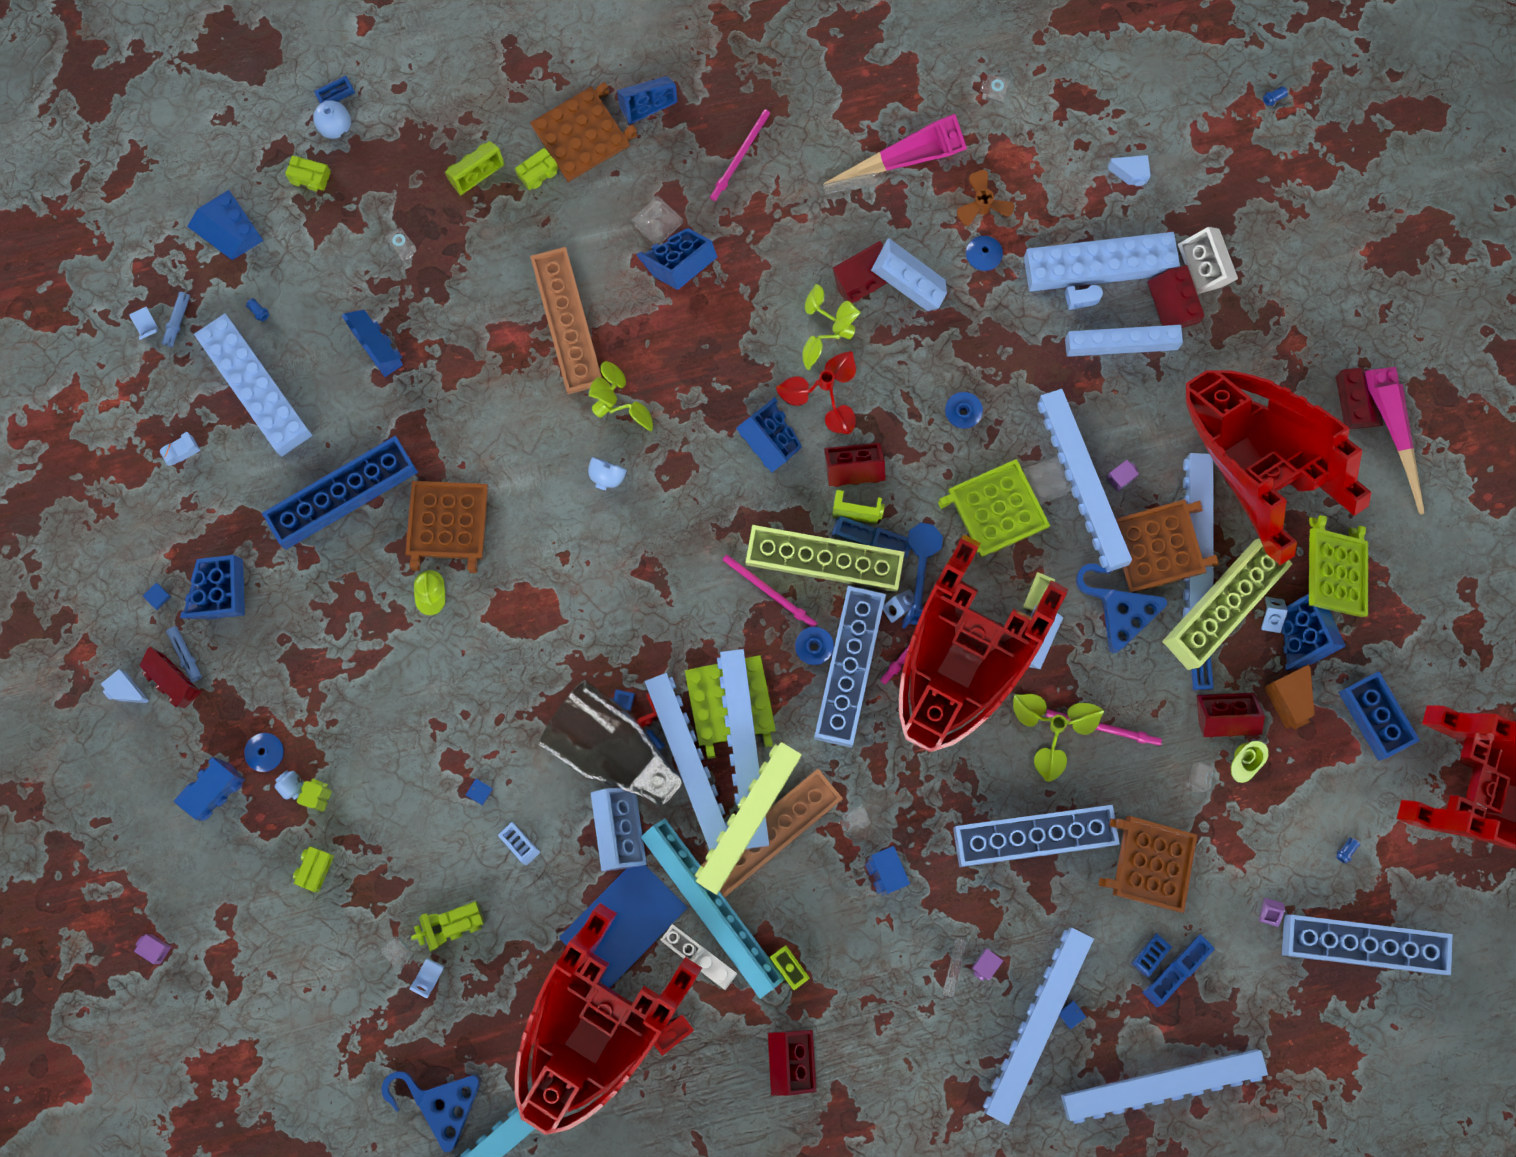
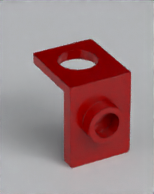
M649 694L646 695L653 713L632 721L634 727L640 725L643 727L654 723V719L659 718Z

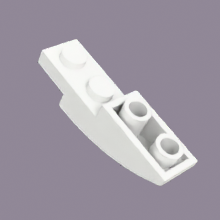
M673 924L660 940L682 958L687 957L701 966V972L724 990L727 989L737 975L735 971Z

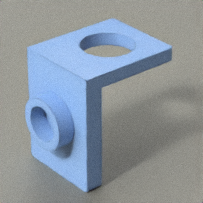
M147 307L129 315L140 334V340L159 330Z
M909 589L894 596L883 605V611L891 623L910 610L914 603V594ZM890 605L896 608V615L890 613Z
M1265 597L1267 610L1261 629L1281 633L1288 611L1285 601L1283 599ZM1271 602L1278 603L1280 606L1274 605Z
M426 958L410 990L428 998L444 966ZM417 986L424 988L426 991L418 989Z

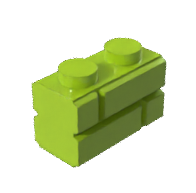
M543 148L514 169L516 175L526 188L531 190L532 188L540 187L542 181L546 178L554 177L557 174L558 166L548 151Z
M293 155L285 174L292 185L300 186L301 184L307 186L312 191H317L318 189L324 191L331 171L326 164Z
M312 779L311 782L305 781L297 803L321 812L325 811L328 804L327 800H329L332 791L327 788L328 784L315 779Z
M309 846L308 850L305 849L301 855L303 862L300 868H297L293 874V879H295L293 884L319 893L334 855Z
M478 901L438 915L444 937H451L452 941L463 937V932L470 931V933L482 930L481 926L485 925Z
M786 945L770 957L793 990L810 979Z

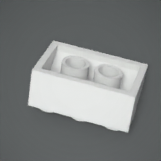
M1207 227L1178 244L1184 263L1188 266L1197 294L1224 287L1238 279L1220 229Z

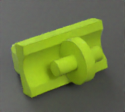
M426 913L419 917L423 932L420 925L415 926L416 934L411 936L412 941L418 939L419 945L422 946L426 944L425 937L429 951H434L438 946L447 941L443 931L437 934L433 933L432 927L440 925L438 914L427 915Z

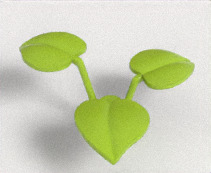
M818 284L814 285L806 298L805 311L807 314L812 315L817 309L818 312L833 320L835 323L832 330L835 335H819L817 338L811 336L807 340L802 354L803 363L807 370L811 369V366L817 361L822 352L823 344L821 339H839L840 336L851 339L855 333V326L851 323L861 313L850 301H845L840 305L836 318L823 311L820 305L824 301V290Z
M608 361L601 364V372L605 379L597 377L592 382L589 391L590 397L599 399V401L592 405L594 414L601 418L608 412L612 414L615 411L629 408L631 417L651 432L653 430L652 417L643 404L635 401L632 405L626 404L613 408L617 402V397L613 390L616 385L623 388L626 384V379L623 372L616 365Z
M1016 694L1013 699L1015 715L1023 725L1033 727L1038 723V720L1049 721L1050 729L1055 733L1051 750L1042 748L1034 757L1036 770L1047 782L1057 779L1067 765L1066 754L1062 750H1055L1059 733L1064 731L1067 724H1072L1073 730L1076 733L1088 735L1098 727L1104 710L1096 705L1077 703L1067 711L1070 721L1062 715L1045 718L1042 716L1046 713L1047 707L1045 701L1040 696L1035 694Z

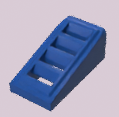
M1156 933L1131 964L1145 977H1149L1172 946ZM1156 941L1164 947L1163 951L1154 944ZM1151 947L1159 953L1158 957L1150 951ZM1148 953L1154 959V962H1151L1145 955ZM1142 959L1150 965L1149 968L1141 963Z

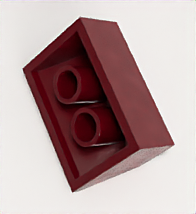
M881 241L832 268L837 290L845 301L857 302L888 283L871 271L883 248Z
M1187 265L1169 269L1147 281L1162 326L1181 325V328L1199 324L1205 315Z
M1364 368L1343 369L1336 376L1343 421L1350 430L1383 426L1382 415L1368 390L1365 371L1368 370Z
M880 443L824 448L829 486L840 487L847 484L859 485L861 483L886 481L885 460Z
M151 646L146 650L140 663V667L144 670L142 674L149 681L153 680L157 684L155 687L162 694L166 693L170 697L168 700L176 708L180 706L185 709L202 692L190 682V679L163 652Z
M1255 692L1197 695L1198 721L1203 737L1262 735L1265 715Z
M813 1030L769 1032L768 1050L771 1095L791 1096L817 1092Z

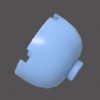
M333 100L324 101L314 111V125L323 137L329 139L339 138L344 132L347 133L351 126V117L346 107L340 102Z
M595 457L591 458L588 467V475L596 483L595 487L605 491L607 487L615 488L619 486L627 472L626 469L620 466L610 464Z

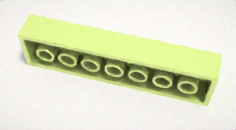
M752 525L745 563L747 566L897 592L904 552Z
M1260 539L1254 540L1162 642L1187 670L1201 667L1292 565L1291 561L1288 560L1279 565L1266 554Z
M782 742L779 746L774 745L769 753L770 761L768 763L764 762L759 770V779H753L750 784L748 797L743 796L737 807L740 810L736 815L733 813L727 822L729 828L726 832L722 831L716 840L719 843L715 850L711 848L705 858L708 861L705 867L700 866L696 872V883L718 895L801 759L802 754Z

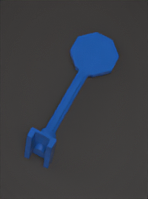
M919 523L910 529L908 533L907 544L919 556L914 603L903 619L902 628H906L908 624L917 625L923 611L922 598L927 558H930L942 549L943 536L931 524Z

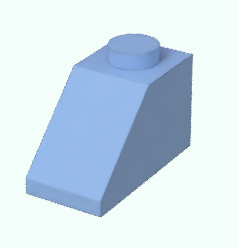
M1148 155L1111 158L1108 165V170L1128 185L1142 186L1148 182L1151 176Z
M118 669L101 683L104 688L103 693L110 700L147 703L149 701L127 672Z

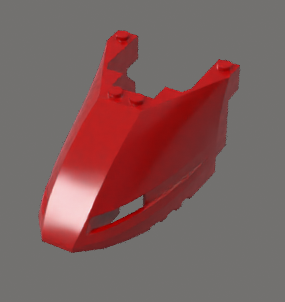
M1206 370L1186 383V406L1191 420L1206 449L1249 517L1266 554L1276 563L1282 565L1294 557L1296 553L1297 541L1283 530L1287 500L1278 493L1279 490L1288 484L1297 491H1314L1320 487L1354 516L1369 507L1371 491L1358 481L1362 449L1348 439L1350 428L1318 405H1312L1307 401V398L1294 394L1287 387H1281L1271 380L1242 372ZM1242 390L1269 399L1268 407L1252 401V398Z
M963 535L924 606L912 636L901 675L899 718L905 739L928 752L954 745L971 734L999 708L1035 658L1068 592L1066 587L1051 580L1031 617L1013 608L1004 626L969 608L978 589L963 582L962 579L981 543L966 535ZM911 669H912L911 686H910V702H911L912 715H911V717H910V710H909V703H908V693H909V679H910V673H911ZM984 708H986V709H985L984 711H982L976 718H974L972 721H970V722H969L968 724H966L964 727H962L961 729H959V730H957V731H955V732H953V733L947 735L948 732H950V731H952V730H954V729H956V728H958V727L964 725L966 722H968L970 719H972L974 716H976L981 710H983Z
M1427 705L1422 724L1459 741L1463 746L1459 762L1473 769L1466 798L1450 795L1447 809L1433 808L1420 801L1401 800L1396 819L1412 826L1476 839L1516 851V721H1510L1498 714L1459 713L1447 706Z
M601 903L594 908L584 927L569 941L561 957L553 965L530 1013L517 1054L515 1099L520 1118L544 1135L573 1128L587 1120L616 1095L651 1050L702 970L701 966L685 957L660 995L643 986L633 1003L601 983V980L606 974L609 963L594 953L617 913ZM534 1045L531 1068L532 1088L529 1092L527 1080L531 1046ZM604 1092V1094L600 1096L596 1101H594L581 1111L565 1117V1115L568 1112L586 1105L587 1103H589L590 1101H592Z

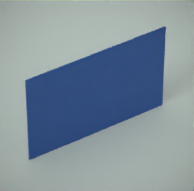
M646 865L626 868L569 926L559 939L567 946L569 941L584 927L592 911L599 903L616 912L617 915L594 953L609 963L606 974L601 982L610 988L688 907Z

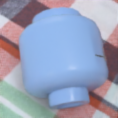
M286 770L275 779L277 782L275 789L284 799L292 797L295 800L302 793L301 788L304 781L295 771L289 772Z

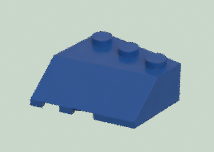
M668 76L617 90L619 107L629 125L678 102L676 85Z
M229 190L198 208L187 226L231 260L263 242V239Z
M689 228L669 237L668 242L662 245L655 244L651 246L652 250L646 253L641 251L636 254L655 278L677 290L717 258L712 240Z
M364 309L341 315L384 377L403 365L400 360L402 355L397 348L392 349L390 346L392 342L386 334L382 335L379 331L382 328L376 320L372 321Z
M776 397L736 428L740 436L746 440L752 451L758 455L771 473L802 448L792 427L787 426L784 420L786 417L784 412L779 411L776 405L778 403Z
M235 555L197 559L190 581L192 583L191 588L185 599L184 612H181L180 618L218 619L245 616L243 559Z
M1309 594L1287 606L1288 611L1281 630L1285 640L1283 649L1287 658V664H1285L1286 671L1314 664L1346 646L1330 610L1310 606Z
M212 757L208 761L210 766L200 770L197 774L198 780L191 782L174 800L175 804L195 820H207L213 814L212 811L217 806H222L228 800L227 797L232 792L238 791L243 785L242 782L245 781L230 763Z

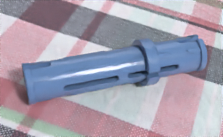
M185 292L178 293L171 318L165 326L166 332L161 344H167V347L174 346L177 333L181 330L180 324L191 297L189 294L184 296Z
M178 627L169 628L166 634L181 661V667L185 669L190 682L198 681L202 678V675L195 664L196 659L191 656Z

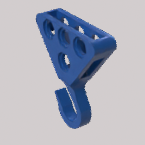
M1087 564L1078 571L1076 585L1082 593L1098 597L1102 600L1109 651L1111 653H1118L1167 606V600L1164 597L1088 587L1083 581L1084 573L1093 571L1110 574L1112 571L1107 572L1105 568L1098 564ZM1118 606H1124L1126 614L1120 613ZM1146 606L1153 609L1154 613L1152 615L1146 612ZM1132 619L1140 622L1139 628L1132 625ZM1119 632H1123L1126 634V641H1122L1119 639Z
M397 1071L388 1075L382 1084L384 1099L392 1105L396 1112L400 1111L394 1096L390 1092V1084L396 1078L405 1080L441 1149L444 1152L453 1150L457 1146L481 1084V1077L475 1074L429 1090H423L407 1072ZM465 1086L471 1089V1096L469 1098L462 1095V1089ZM437 1099L444 1101L445 1107L443 1110L436 1108L435 1103ZM456 1106L461 1107L464 1111L461 1118L454 1114ZM448 1126H452L455 1129L456 1134L454 1137L447 1135L446 1130Z

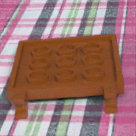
M605 81L596 90L591 86L530 122L531 127L550 156L556 161L560 172L567 182L630 146L628 141L638 136L633 124L622 133L600 98L610 94L609 87Z
M412 481L405 552L406 556H411L410 568H412V571H420V557L468 559L467 570H469V573H477V559H483L488 484Z
M1184 499L1116 519L1132 558L1130 564L1123 567L1130 593L1207 573L1206 567L1219 565L1216 555L1202 558L1189 513L1203 511L1200 500L1186 504Z
M1126 816V821L1110 819L1109 827L1124 830L1115 880L1100 878L1098 886L1113 889L1112 895L1184 913L1197 834L1133 816Z

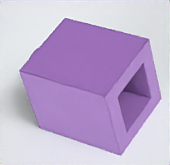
M1126 460L1111 471L1106 479L1119 492L1134 481L1139 473L1137 467Z
M145 934V936H141L137 941V948L134 952L152 964H161L171 946L153 934Z
M984 949L971 967L974 970L973 975L981 981L984 979L989 981L1003 960L990 950Z

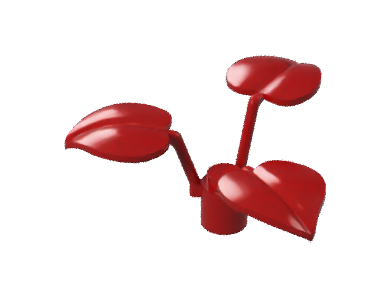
M852 351L844 352L831 358L826 363L825 370L820 373L819 380H816L810 389H808V382L799 376L790 377L776 386V391L781 399L794 406L807 403L808 393H811L818 385L822 390H829L833 410L827 412L825 416L827 428L839 434L848 435L853 432L856 424L853 410L847 405H841L836 408L833 394L835 379L838 382L845 383L855 377L856 365Z

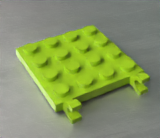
M1017 459L949 488V495L940 498L938 501L940 509L954 503L970 537L981 543L976 554L979 553L980 558L1050 527Z
M1326 516L1310 517L1309 524L1313 528L1310 529L1309 605L1354 616L1367 617L1368 541L1364 540L1366 527L1348 528L1349 536L1326 531Z
M759 655L745 658L754 733L755 736L763 734L766 748L773 746L770 733L776 732L761 656ZM718 664L685 670L699 747H706L708 759L716 758L713 744L728 741L727 735H731L730 727H726L725 715H728V709L723 708L722 696H726L725 688L721 689L720 677H723V670L718 669Z

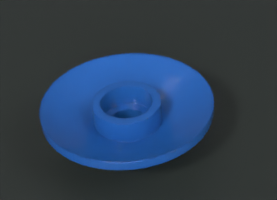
M990 236L974 238L966 249V258L969 264L980 271H989L996 268L1003 257L1000 243ZM982 249H987L988 252L984 253Z
M959 392L948 399L945 406V414L952 425L957 428L967 429L975 426L980 421L983 407L975 395L968 392ZM960 410H965L967 414H960Z
M820 627L804 629L797 636L795 642V650L798 657L809 665H820L826 662L831 657L834 649L831 635ZM816 644L818 649L812 650L810 646Z
M260 733L253 736L246 744L244 751L247 764L259 772H267L276 768L284 755L281 741L270 733ZM261 748L265 749V753L263 755L259 754V750Z

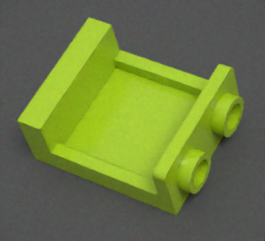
M836 490L832 513L833 518L842 516L857 522L877 525L878 519L882 520L885 504L881 503L882 498L878 497L876 508L842 502L844 491Z

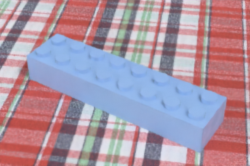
M1174 232L1029 248L1024 255L1029 292L1152 278L1169 269L1180 267Z
M226 313L194 334L274 450L281 457L313 436Z
M851 586L847 588L815 731V740L850 748L853 746L886 594Z
M1113 805L955 826L953 830L959 867L1120 845L1117 828L1109 827L1110 819H1115Z
M1284 915L1282 956L1437 975H1451L1453 934L1298 915Z

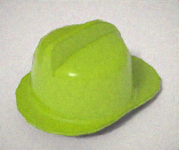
M433 570L420 573L414 581L415 604L421 613L435 615L445 605L443 577Z
M1247 742L1236 748L1231 765V774L1237 782H1248L1266 763L1268 748L1263 742Z

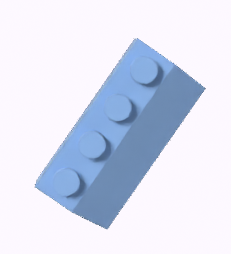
M887 239L871 271L926 311L939 309L947 294L946 280L894 241Z
M606 788L591 792L601 871L647 865L644 843L641 838L642 829L636 788Z

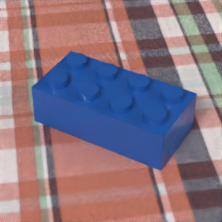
M1379 671L1338 692L1378 761L1386 759L1420 741Z
M894 846L873 854L867 859L865 866L869 875L873 874L876 880L873 885L877 894L881 893L883 897L910 885Z

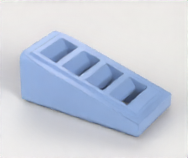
M513 822L498 834L499 838L525 865H528L540 853L538 848ZM513 831L516 832L511 838L507 839ZM520 836L521 838L514 845H512V843ZM524 843H526V845L520 851L517 850Z

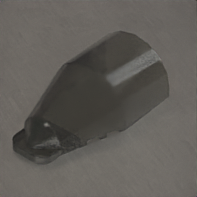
M587 680L578 684L566 697L549 721L538 743L586 778H595L604 781V784L622 787V790L646 797L658 805L665 804L681 785V775L670 767L669 762L636 716Z

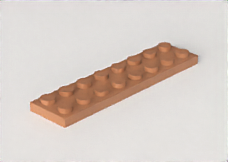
M563 247L532 255L530 258L567 394L590 389L592 382L597 377L602 378L567 249Z
M819 769L815 770L769 809L766 814L769 846L744 850L720 890L724 898L843 800ZM705 861L701 866L705 867L708 861Z

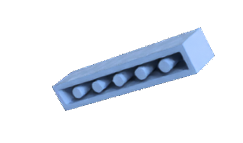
M1181 325L1069 331L1065 338L1067 357L1178 350L1183 343Z

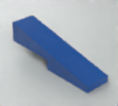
M842 516L836 518L831 536L857 544L904 552V557H908L910 547L907 544V537L879 527L874 528Z
M1201 934L1198 935L1142 993L1155 1007L1162 1006L1186 978L1190 977L1215 948Z

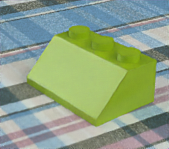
M489 141L486 144H481L473 153L465 155L457 164L451 165L445 171V174L461 196L505 164L498 146Z

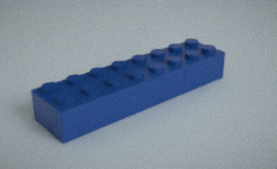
M395 435L262 512V515L278 543L287 550L414 476L418 471Z

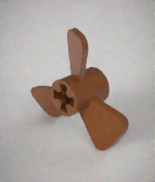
M981 170L972 173L969 177V182L976 196L974 202L958 208L957 217L964 226H970L977 214H987L991 208L1006 217H1010L1015 205L1010 201L994 200V194L987 189L988 172Z

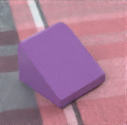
M1264 898L1259 921L1279 927L1285 912L1284 904Z

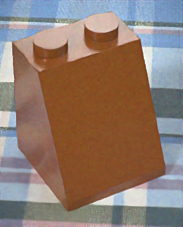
M1309 665L1263 687L1286 729L1290 727L1297 729L1310 722L1309 718L1315 716L1311 668Z

